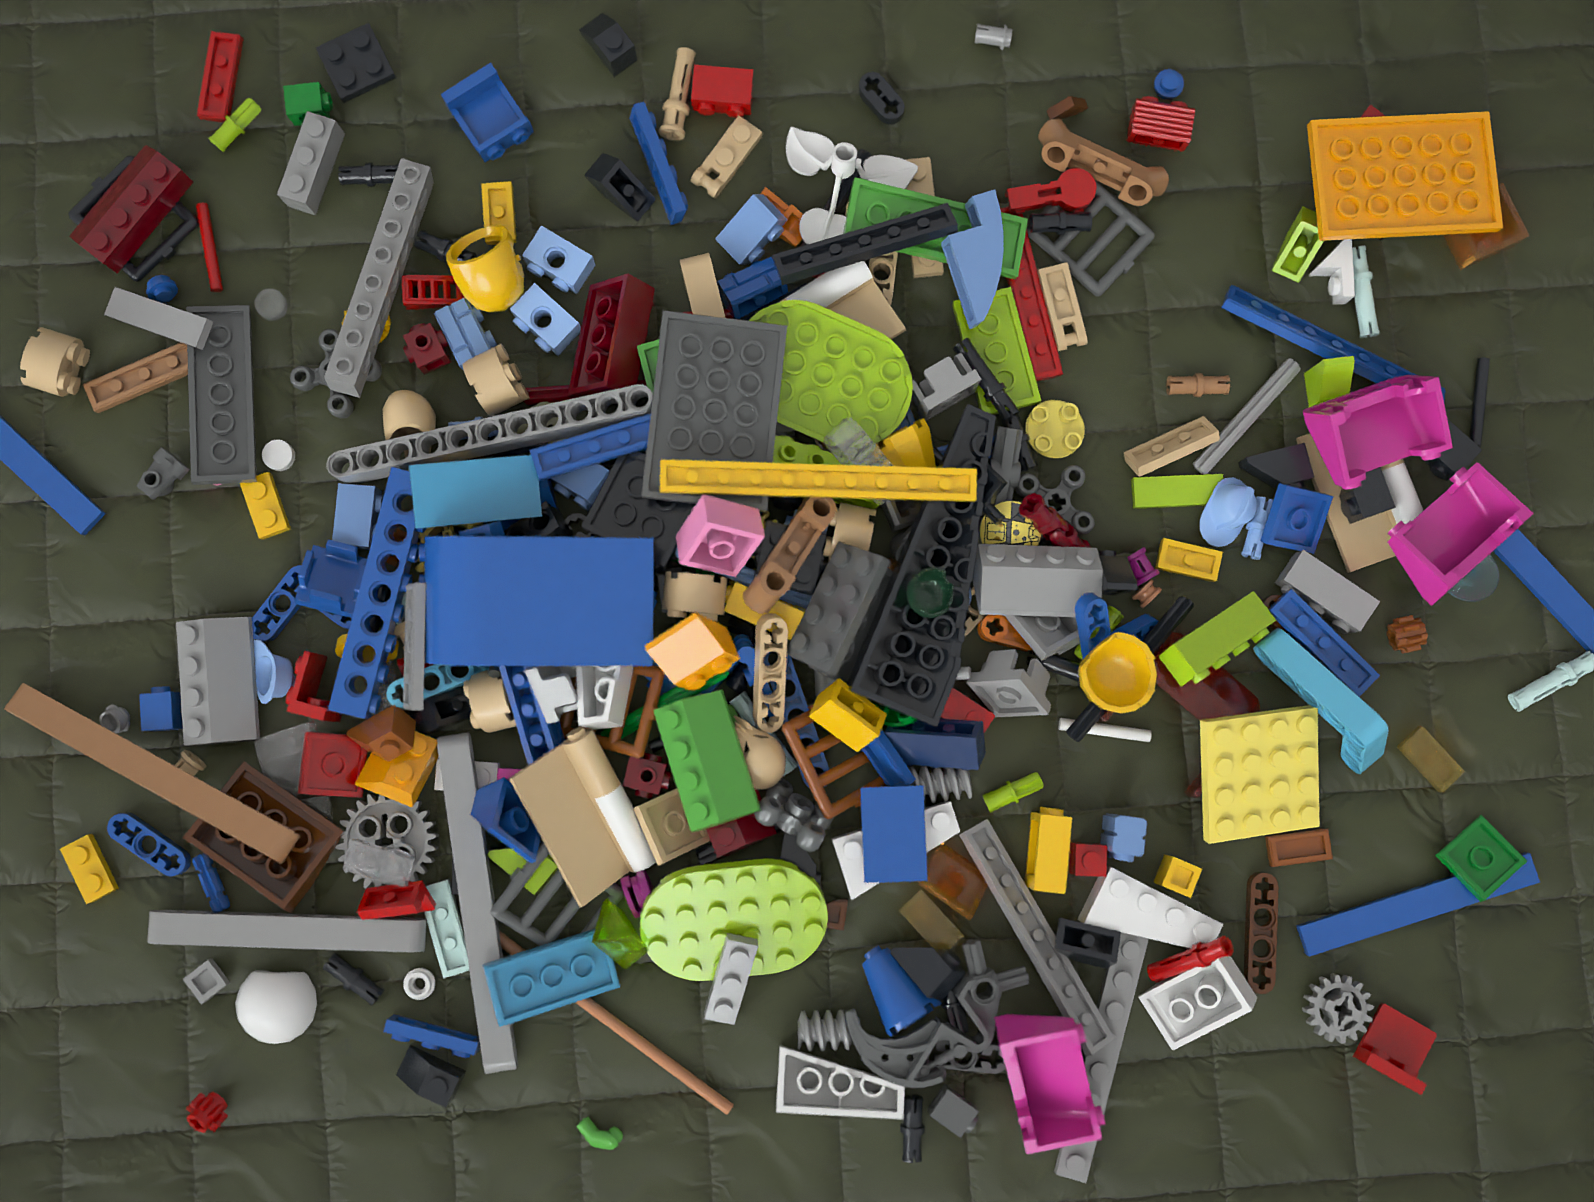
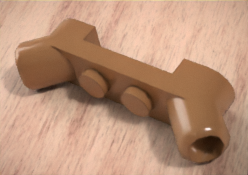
M1061 119L1047 121L1040 130L1038 138L1043 145L1042 158L1046 164L1063 173L1067 167L1071 169H1084L1095 180L1120 191L1118 198L1136 206L1145 205L1152 197L1162 195L1167 188L1169 176L1162 166H1142L1070 132Z
M803 498L801 506L756 577L743 592V599L748 607L760 614L768 613L779 598L789 590L796 579V573L821 533L827 529L835 516L836 504L833 498Z

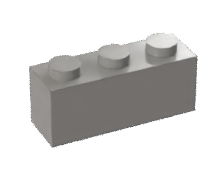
M307 111L277 193L288 207L316 215L345 136L336 120Z
M1305 550L1293 554L1275 581L1277 585L1282 587L1280 591L1283 594L1287 590L1292 589L1320 617L1324 616L1332 621L1331 626L1343 634L1360 632L1380 603L1379 600Z

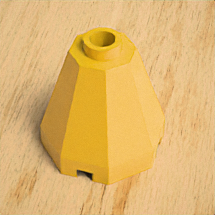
M924 418L913 422V425L909 427L905 426L893 432L880 442L867 447L871 458L879 466L936 468L930 428Z

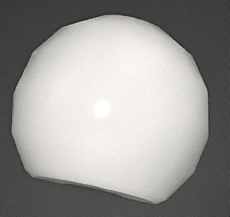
M255 970L249 974L240 986L236 999L237 1019L245 1032L260 1042L272 1044L290 1042L303 1034L313 1021L317 1007L315 987L305 972Z

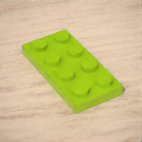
M1011 287L996 290L984 321L972 329H969L960 299L953 301L952 307L961 341L965 338L971 340V343L999 383H1004L1006 386L1005 391L1016 407L1022 408L1040 403L1041 397ZM978 385L975 393L979 408L992 415L998 414L991 401H986L984 398L985 393Z

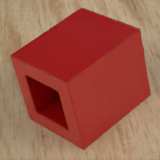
M1070 842V874L1075 876L1106 877L1107 845L1101 843Z

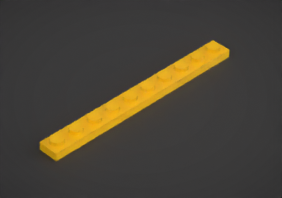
M661 460L660 493L976 501L977 469Z

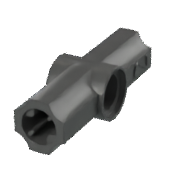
M996 426L992 453L991 458H988V464L1007 482V485L996 497L993 503L994 506L1001 502L1012 501L1014 488L1018 486L1021 473V465L1018 460L1023 430L1002 426Z

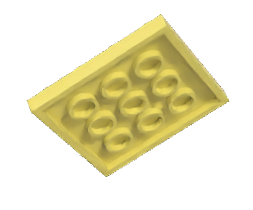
M1307 705L1200 720L1203 840L1211 844L1320 827L1318 708Z

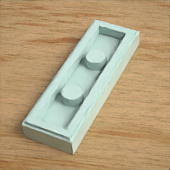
M450 879L428 885L426 888L436 902V907L432 911L424 912L444 979L469 971L464 929L455 896L452 894Z

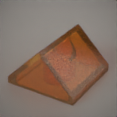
M944 843L938 845L927 862L928 881H915L919 886L968 920L973 918L988 886L976 865Z

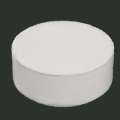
M272 440L264 446L262 459L269 468L275 471H284L293 465L295 452L292 446L285 441Z

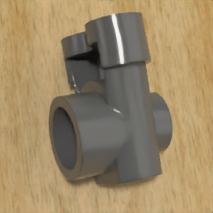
M162 446L152 456L154 459L153 463L143 473L142 478L136 485L153 500L158 496L169 494L173 490L174 481L177 478L181 480L190 470Z

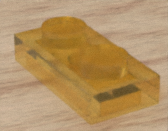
M1418 726L1397 746L1438 792H1444L1465 772L1423 726Z
M921 889L898 909L933 948L950 949L964 936Z

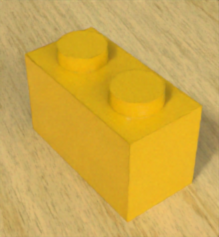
M838 678L817 695L809 717L858 752L879 736L887 714L866 698L849 691V685Z

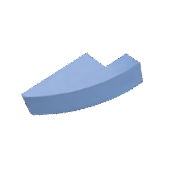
M995 189L972 196L965 204L972 228L948 235L941 243L969 329L975 328L984 321L996 294L1001 275L1003 225Z

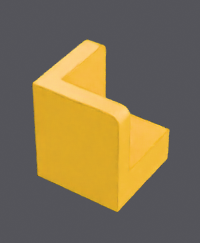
M1164 854L1154 883L1191 898L1202 869Z

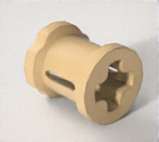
M184 750L181 753L182 758L174 765L192 776H195L199 770L203 771L207 767L197 755L188 750Z

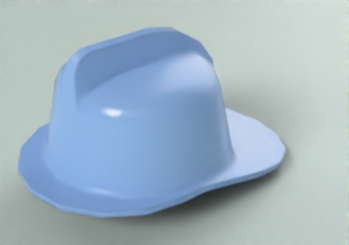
M1231 477L1224 478L1218 482L1202 512L1200 532L1203 539L1210 545L1221 547L1233 542L1244 524L1251 521L1256 514L1257 499L1254 495L1255 490L1247 487L1239 479Z
M254 640L257 695L261 703L267 704L271 698L287 695L289 688L294 686L296 678L289 659L272 654L261 640Z

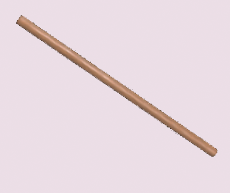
M499 931L503 950L510 955L526 951ZM590 997L575 1002L723 1113L728 1115L734 1106L733 1103Z

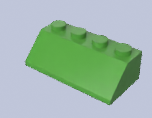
M723 690L682 699L653 710L691 832L706 830L761 810Z

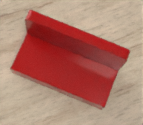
M422 881L366 888L357 913L362 920L432 911L436 907V902Z

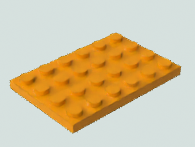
M1489 112L1310 120L1307 124L1319 241L1498 232L1503 228Z

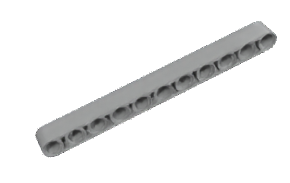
M633 385L339 450L329 456L326 467L328 472L345 484H359L389 477L391 467L409 471V465L468 460L577 436L651 413L653 393L645 385ZM640 398H649L648 403L644 407H636V402ZM618 404V409L615 413L606 414V410L610 405ZM581 411H588V415L584 420L576 421V417ZM553 417H558L557 424L547 428V422ZM522 424H528V428L524 433L517 434V430ZM498 430L497 437L494 440L488 441V435L492 431ZM463 437H468L467 444L463 447H458L459 441ZM435 443H439L438 449L434 453L429 454L430 447ZM409 449L408 456L404 460H400L401 453ZM379 456L378 463L370 467L372 459ZM350 462L349 469L341 473L343 466Z
M469 732L440 736L437 738L438 755L485 1074L518 1069L513 1023L502 1027L498 1026L482 965L503 958L498 919L491 915V908L495 904L489 857L487 856L488 849L485 829L470 815L476 791L479 789L471 735Z

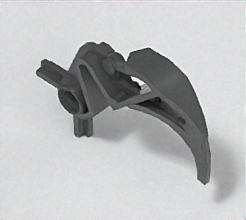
M967 940L966 943L962 944L968 972L955 985L952 992L977 1027V1034L969 1036L936 1016L934 1020H930L906 1036L895 1039L878 1038L869 1035L861 1028L854 1010L851 1009L845 1011L851 1038L861 1056V1060L880 1077L903 1087L924 1088L944 1082L947 1076L945 1068L934 1067L937 1065L940 1067L955 1057L963 1058L968 1051L978 1053L989 1047L994 1035L995 1017L998 1013L1001 992L1029 984V976L1026 973L1025 966L995 973L993 969L986 967L980 940ZM987 981V989L982 993H976V986L980 982ZM949 1040L950 1049L934 1057L935 1060L930 1063H924L937 1041ZM883 1054L888 1055V1058L886 1060L881 1059V1056ZM909 1054H912V1056L910 1057V1059L907 1060V1056H908Z

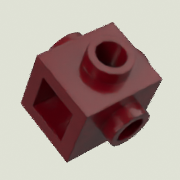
M421 323L409 329V333L403 335L407 344L403 347V350L409 362H415L418 369L424 375L451 363L445 349L449 344L442 329L437 331L431 323Z
M645 753L644 758L630 756L622 786L636 789L634 795L652 799L653 794L660 795L662 789H668L672 772L667 771L668 764L661 763L662 756ZM647 770L653 773L651 781H647L644 777V773Z

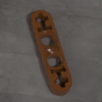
M1261 871L1253 873L1247 881L1244 978L1253 992L1267 994L1274 988L1276 982L1279 887L1273 875ZM1263 877L1264 882L1269 883V889H1264L1263 899L1269 900V905L1261 902L1255 903V898L1261 900L1262 895L1261 890L1256 889V883H1261ZM1260 908H1265L1269 913V920L1265 925L1259 926L1254 921V913ZM1264 939L1268 944V951L1264 956L1258 957L1253 952V945L1257 940ZM1253 960L1261 963L1267 962V967L1261 965V975L1266 976V982H1261L1260 987L1257 983L1253 982V977L1259 975V966L1253 965Z

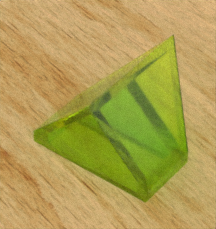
M607 898L602 904L592 943L626 970L645 955L649 949L642 941L625 912Z

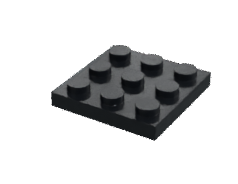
M637 451L618 457L582 528L601 538H653V563L666 569L677 548L675 536L696 504L642 498L646 455Z

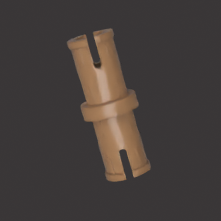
M1195 373L1194 376H1168L1166 387L1170 388L1166 389L1167 395L1193 394L1194 397H1201L1203 394L1228 395L1230 384H1226V382H1230V377L1228 375L1203 376L1202 373Z

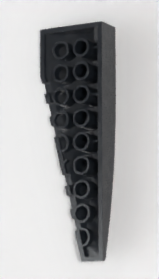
M970 404L966 405L938 468L977 469L976 501H923L847 682L849 691L866 698L870 702L935 727L938 725L961 666L962 658L960 655L962 642H964L966 629L964 627L966 613L969 609V592L971 582L973 581L980 532L978 528L984 503L982 500L984 486L987 483L988 458L991 455L996 416Z

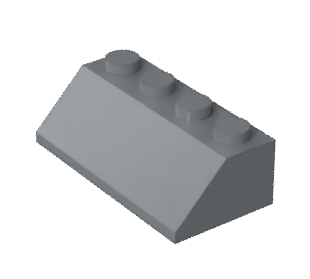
M978 544L973 585L979 614L1076 617L1075 605L1083 594L1092 592L1102 598L1103 569L1097 548Z
M252 617L207 618L176 622L184 746L260 739Z

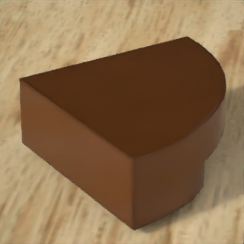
M1069 96L1050 107L1047 113L1050 120L1065 119L1087 110L1088 106L1085 99Z
M836 899L826 904L828 912L827 928L844 931L848 899Z

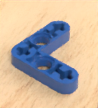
M297 565L287 572L252 617L254 639L261 640L262 642L274 640L302 606L295 604L296 595L285 590L287 586L293 589L299 582L296 576L299 574L302 565ZM286 595L290 598L291 606L287 611L279 612L275 606L276 600L280 596ZM319 610L337 625L349 629L351 621L348 620L345 623V616L333 615L332 613ZM268 611L275 616L281 617L279 622L275 619L270 621L267 626L270 629L268 634H259L261 632V628L258 626L259 623H267L272 617L267 615Z
M1088 592L1083 594L1075 605L1083 659L1100 642L1113 633L1121 632L1133 635L1142 641L1159 622L1151 615L1144 614L1111 632L1106 601L1096 594ZM1096 627H1099L1097 635L1094 638L1090 639V635L1093 632V630Z

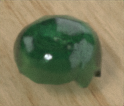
M929 567L917 572L909 581L906 590L907 600L918 615L925 618H935L946 613L953 603L954 585L947 580L945 576L946 571L943 569Z

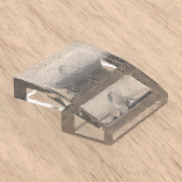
M314 721L254 740L263 775L293 796L299 795L298 786L305 731L318 732Z

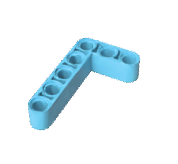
M1276 628L1254 646L1253 649L1257 657L1306 703L1316 709L1318 708V713L1343 735L1341 758L1352 771L1361 774L1384 754L1389 731L1386 722L1284 630Z

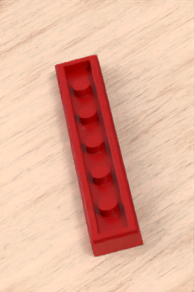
M1009 207L1000 208L1002 213L1011 214L1008 210ZM1012 213V214H1011V215L1023 217V214H1022V213H1021V214H1015V213ZM1026 229L1018 277L1015 279L1006 277L1008 287H1011L1035 379L1038 382L1062 376L1063 370Z

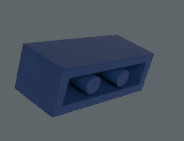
M940 719L937 727L917 720L905 726H888L885 731V735L907 766L920 765L932 768L947 767L960 768L962 770H979L986 754L983 721Z

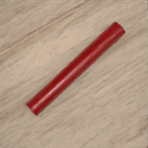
M207 203L196 204V211L211 292L223 291L209 207Z

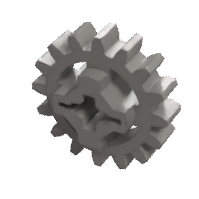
M1331 973L1330 981L1320 976L1319 982L1321 985L1310 984L1309 987L1313 991L1312 996L1304 995L1303 997L1310 1002L1309 1006L1302 1008L1304 1012L1311 1014L1305 1020L1306 1023L1315 1026L1313 1032L1319 1036L1324 1034V1039L1333 1042L1336 1038L1338 1042L1345 1044L1346 1036L1354 1041L1358 1040L1356 1031L1359 1030L1366 1033L1367 1029L1363 1026L1364 1021H1373L1367 1015V1011L1374 1009V1006L1365 1002L1371 996L1370 993L1360 991L1363 984L1358 981L1352 982V977L1343 975L1340 979L1339 975ZM1353 997H1354L1355 1002H1356V1007H1355V1005H1354V1003H1353V1001H1352V1000H1353ZM1338 1005L1342 1006L1341 1011H1334V1007ZM1319 1008H1321L1324 1014L1323 1020L1320 1016Z

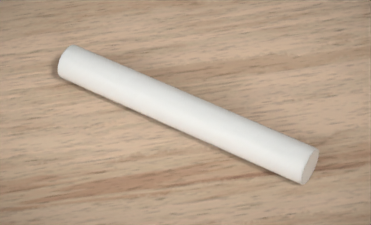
M1060 718L1058 729L1067 731L1075 720ZM1095 723L1087 733L1150 742L1151 730Z

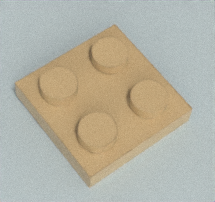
M677 788L633 808L657 865L664 864L711 841L706 830L691 832Z

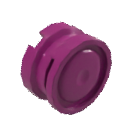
M646 870L636 872V876L633 877L627 875L621 878L625 898L635 919L641 917L645 899L648 894L654 891Z

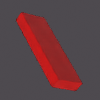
M211 31L197 110V117L200 120L224 123L227 120L225 116H231L243 45V38L239 34Z

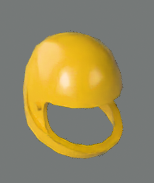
M492 225L477 229L457 240L446 254V260L455 283L465 299L478 310L486 312L505 311L513 306L524 293V272L522 264L519 262L521 257L519 254H515L513 249L514 241L505 226ZM489 236L502 237L501 241L487 253L470 260L457 261L460 253L471 243Z

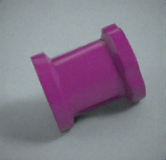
M1145 547L1127 557L1137 586L1160 573L1158 569H1154L1147 558Z

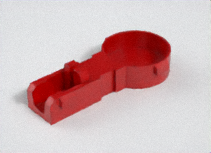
M1072 168L1066 170L1057 181H1051L1050 184L1041 185L1039 183L1009 188L1006 190L1005 195L1009 201L1008 210L1011 214H1021L1025 211L1041 209L1043 206L1052 205V207L1060 206L1066 211L1079 213L1084 212V209L1090 205L1095 197L1097 186L1095 179L1088 171L1081 168ZM1060 188L1061 194L1056 195L1057 189Z

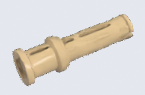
M682 47L677 50L670 96L663 105V111L665 112L663 125L659 127L658 133L669 140L679 141L685 137L683 126L685 117L689 114V106L686 101L694 57L696 55L689 48Z

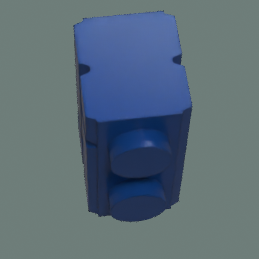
M772 257L763 261H755L750 267L736 273H729L723 279L717 281L721 299L733 319L736 320L788 293L787 284H781Z

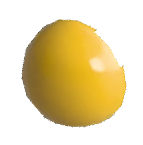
M1121 632L1113 633L1091 650L1080 663L1078 669L1080 686L1087 698L1101 709L1116 713L1136 711L1149 701L1156 690L1154 689L1157 677L1154 663L1155 657L1148 646L1137 637Z

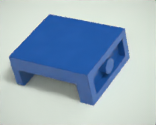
M491 63L441 93L446 106L484 163L488 160L498 159L505 153L507 148L514 144L525 142L530 137V134L534 132L527 116H524Z

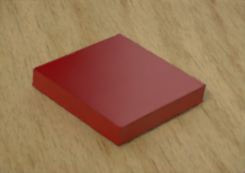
M305 731L298 794L362 798L363 788L356 786L355 782L367 761L368 751L345 734Z

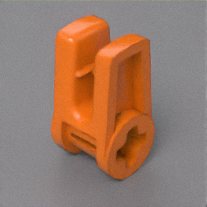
M1003 615L984 616L977 624V633L984 641L1021 651L1032 650ZM995 621V627L999 628V632L990 635V629L986 627V624Z

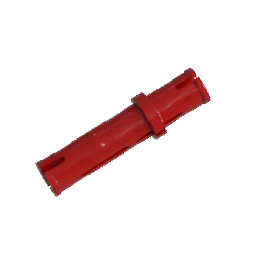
M1221 936L1208 943L1199 942L1193 944L1191 949L1148 964V976L1152 981L1158 983L1196 967L1206 968L1211 966L1213 961L1233 954L1232 942L1228 937Z

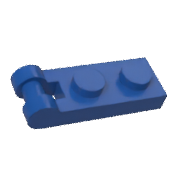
M741 634L733 639V643L740 656L739 661L748 666V668L743 669V672L750 687L754 685L755 650L750 638L747 635ZM768 682L762 688L764 695L772 694ZM765 703L768 707V716L773 717V713L769 710V703Z

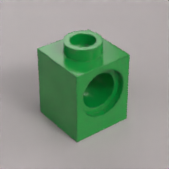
M320 82L283 86L286 115L295 126L303 124L307 111L330 118L329 111L333 110L332 97L329 92L324 90Z

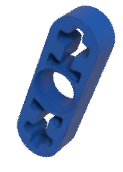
M120 813L114 815L109 820L107 831L110 837L164 875L176 876L185 873L189 869L191 864L189 853L135 814ZM128 820V829L133 832H139L141 829L142 831L136 836L130 832L120 833L122 827L119 825V822ZM148 835L154 837L157 842L156 849L152 853H147L142 848V841ZM162 853L170 857L178 855L177 862L180 866L170 868L171 860L165 856L159 857L158 860L156 858Z

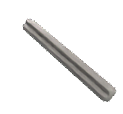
M1290 358L1287 359L1220 432V440L1210 444L1193 462L1194 469L1202 475L1208 474L1300 372L1299 364Z

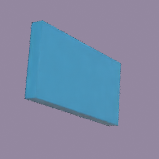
M531 455L409 465L416 529L542 516L539 479Z
M604 926L482 964L499 1027L620 987Z

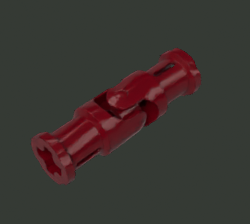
M1032 493L1023 499L1019 506L1020 515L1030 519L1033 522L1034 528L1047 540H1050L1053 546L1091 548L1087 540L1077 536L1078 533L1073 526L1066 522L1053 507H1048L1045 504V500L1040 494Z

